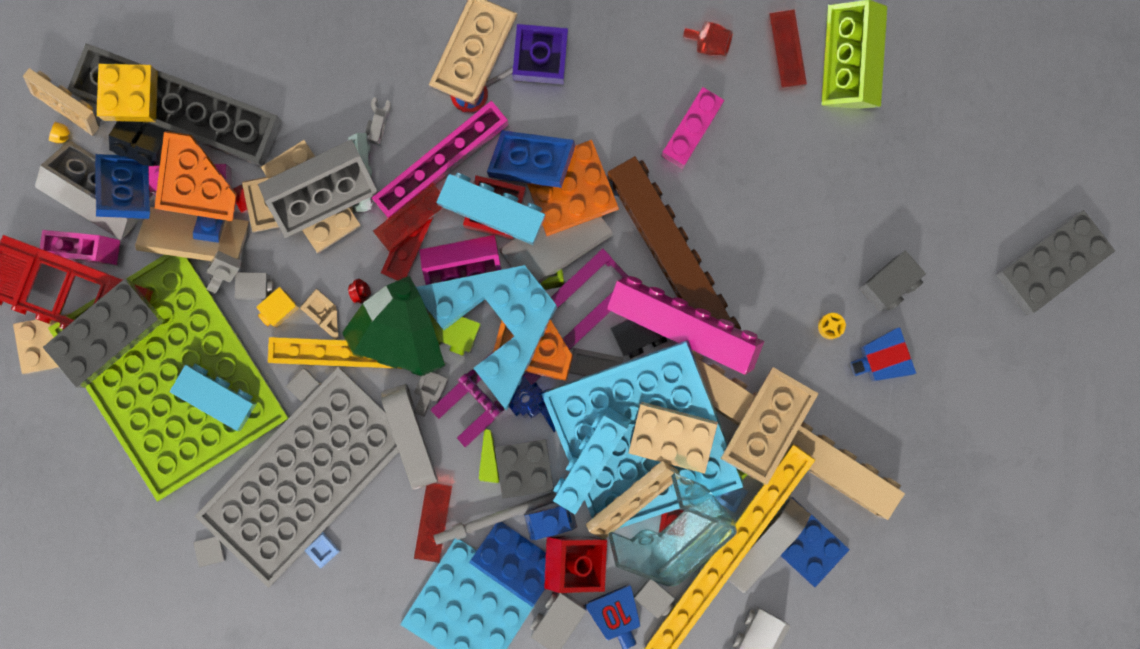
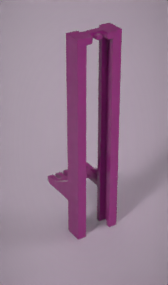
M602 248L551 296V299L557 305L556 309H558L605 264L608 267L612 266L622 277L621 279L628 277V275ZM612 293L563 338L569 350L611 312L607 308ZM474 368L467 374L465 373L458 380L459 383L430 409L440 419L468 392L482 405L486 411L457 437L464 447L472 443L506 411L498 400L493 403L477 386V383L482 379ZM526 372L522 376V381L518 385L509 403V407L542 376Z

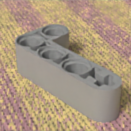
M407 383L382 391L381 400L412 490L438 482L413 408L414 404Z
M789 498L779 509L774 520L764 529L728 578V581L745 593L800 535L811 514L795 500Z

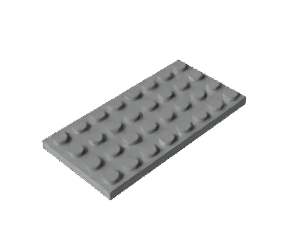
M337 367L195 517L268 588L271 587L399 453L385 411L347 374Z

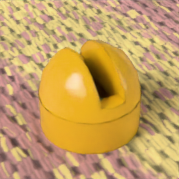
M54 122L49 141L60 144L66 142L70 134L68 127Z

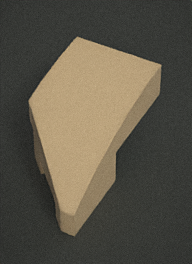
M316 288L299 308L336 340L338 338L336 305Z

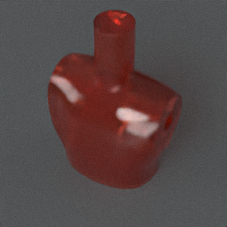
M707 21L704 22L700 31L685 28L683 38L697 41V53L724 57L729 52L733 37L732 30Z

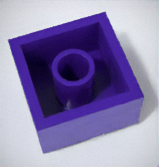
M517 24L513 80L564 85L568 28Z

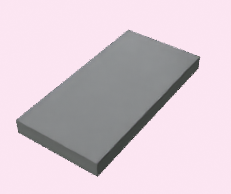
M602 217L550 236H546L542 225L534 246L515 238L501 247L499 251L511 268L525 265L540 284L611 237L613 233Z

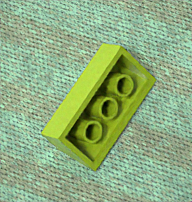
M872 0L828 5L822 106L858 109L881 107L887 22L886 5Z

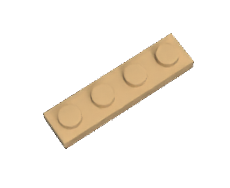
M664 461L655 465L650 472L633 483L627 491L616 497L610 505L586 523L589 532L602 539H606L681 477L679 471Z

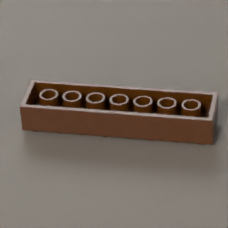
M636 156L608 171L607 179L609 181L613 180V189L617 191L621 203L677 298L687 301L688 306L695 309L701 308L709 311L711 316L718 320H728L734 324L735 328L741 330V326L735 316L730 317L725 310L728 304L722 294L717 295L712 288L715 282L708 271L703 272L700 263L702 260L695 249L690 250L687 240L689 238L682 226L677 228L674 223L676 216L669 204L664 206L661 201L663 194L656 182L651 184L648 178L650 172L644 161H638Z

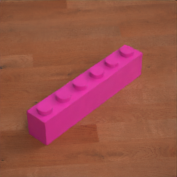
M491 100L374 195L372 199L388 219L392 221L408 208L411 203H414L509 125L507 118Z
M633 276L625 277L616 282L607 308L677 343L688 340L692 350L744 375L754 370L765 342L757 338L758 335L756 333L737 329L732 322L725 319L718 320L712 317L709 311L688 306L687 301L677 297L671 298L665 295L664 290L657 287H648L642 284V280Z

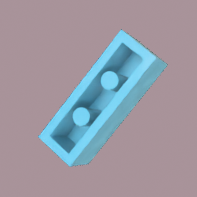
M194 363L193 367L185 365L172 386L170 393L232 429L241 431L256 406V403L251 401L253 396L241 389L238 392L228 388L230 383L218 376L215 380L207 376L208 370Z

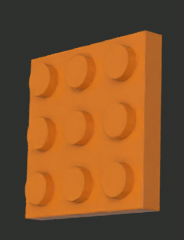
M592 140L575 146L562 188L527 183L534 204L541 207V213H544L546 216L542 224L546 236L619 210Z

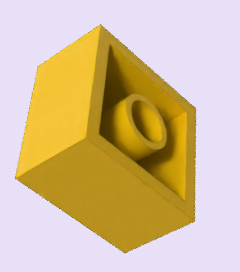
M99 64L97 116L104 121L156 122L158 71L152 65Z

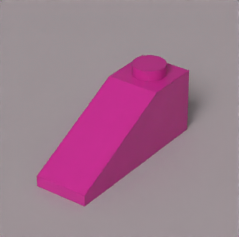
M42 230L40 249L70 260L117 265L121 240L101 235Z

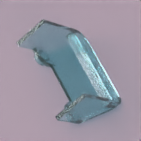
M676 473L671 477L679 507L685 511L661 533L652 530H642L632 539L614 532L608 534L617 568L665 586H676L682 583L737 533L733 518L706 486Z

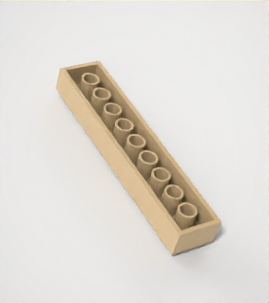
M692 350L715 411L739 426L758 392L751 394L745 390L747 388L745 383L735 377L732 380L724 376L725 370L715 364L708 366L702 362L704 357ZM802 422L787 451L793 443L815 458L814 463L808 470L810 473L879 518L889 520L905 495L904 492L899 490L901 485L889 477H883L882 479L877 475L879 471L867 463H857L855 461L857 456L841 448L837 450L833 447L834 441L823 434L814 435L811 433L813 428Z

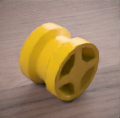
M838 313L826 314L818 322L819 333L826 339L840 337L846 328L844 318Z

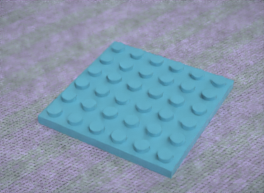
M688 340L554 387L542 393L569 463L573 456L579 458L582 450L579 449V446L586 435L591 437L595 429L591 426L599 413L604 416L610 407L631 420L627 430L584 499L592 519L597 513L610 505L616 497L627 491L633 483L650 472L655 465L661 463L629 454L641 402L717 421L718 425L705 474L671 465L679 471L681 477L619 528L744 487L739 469L720 459L728 445V441Z

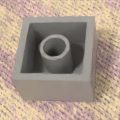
M553 591L545 603L546 612L544 615L539 613L531 624L530 629L533 630L531 638L547 649H562L587 609L584 604L569 594H557Z

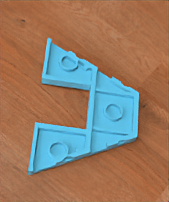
M525 265L416 287L425 307L443 330L447 329L483 300H486L514 335L511 340L474 367L476 373L504 409L507 410L518 385L522 381V376L535 354V349L547 329L548 322L557 308L555 302Z

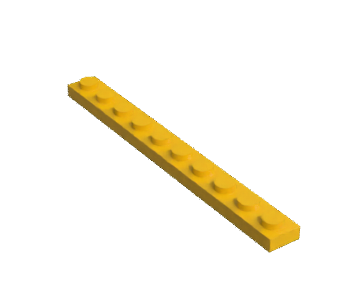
M792 444L780 461L768 485L763 484L643 649H677L814 463L815 458L796 444Z

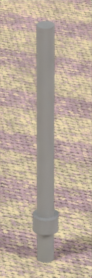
M552 492L466 524L461 522L452 525V529L433 535L436 545L455 538L460 540L467 537L466 534L554 503L553 500L557 493Z

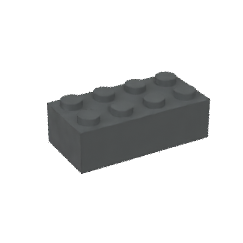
M1083 210L1057 227L998 272L996 276L1026 315L1038 311L1115 252V249Z
M123 279L44 345L43 348L76 388H85L165 320L132 281Z

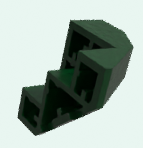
M410 276L386 285L366 300L342 332L352 354L357 357H368L377 360L380 364L396 369L400 367L419 376H424L445 366L433 324Z

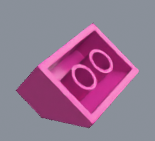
M495 235L419 249L421 268L426 285L502 270Z

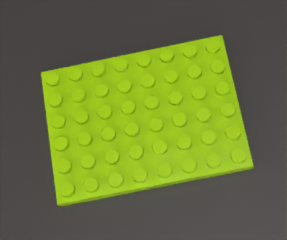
M171 255L161 256L126 278L138 286L154 291L149 303L165 321L85 387L157 502L289 418L213 296L206 290V285L189 258ZM96 298L66 317L76 320L94 304ZM59 322L48 327L53 337L63 330L59 328ZM194 363L208 370L207 376L214 380L218 376L229 382L230 386L228 388L238 392L241 389L253 396L251 401L256 403V406L241 431L232 429L170 393L172 386L185 365L193 367Z

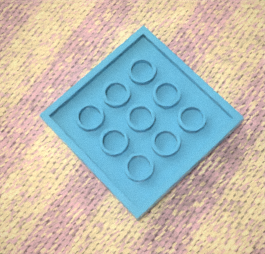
M455 538L400 625L437 649H507L533 607L471 565L469 561L477 550L461 539L457 540Z

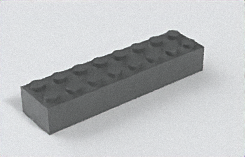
M85 43L68 90L76 97L97 104L99 64H143ZM158 71L156 122L145 123L153 124L170 132L192 135L197 143L262 167L265 165L282 120L275 114Z

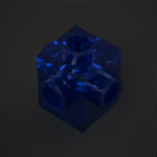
M523 376L509 403V408L516 417L521 414L524 419L528 416L533 418L543 410L542 405L545 402L541 397L544 392L536 382L531 385L526 377ZM524 397H530L527 402H522Z

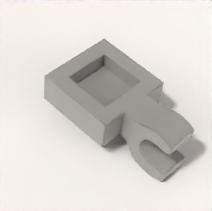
M374 97L371 101V108L375 114L373 121H368L365 133L369 136L368 140L370 143L381 145L386 117L391 109V103L387 100L385 107L378 109L376 107L378 99Z
M217 251L206 272L211 274L206 290L216 293L223 280L230 283L240 269L242 261Z
M433 372L420 377L414 391L415 394L421 396L414 410L416 414L425 417L431 400L439 402L448 382L447 378Z

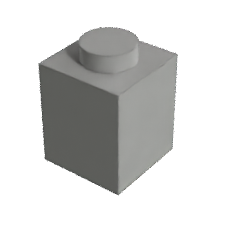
M237 272L235 275V298L238 300H265L274 292V279H270V275L267 273Z
M651 577L634 595V599L658 619L661 615L666 617L675 606L672 603L675 598Z

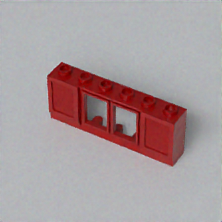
M3 235L0 241V306L5 302L11 304V310L24 315H26L27 311L35 313V319L48 324H50L51 320L59 322V328L63 330L74 321V319L63 316L61 313L76 276L101 285L94 304L123 280ZM42 263L67 272L52 311L27 302ZM134 284L150 302L154 291Z

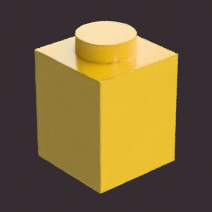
M279 287L256 308L260 311L258 317L267 327L271 324L277 328L296 312L299 306L283 288Z

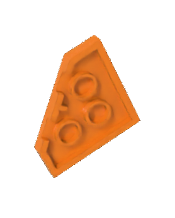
M165 131L154 209L233 221L237 194L192 135Z
M551 319L525 372L567 381L573 355ZM502 320L493 353L514 337Z

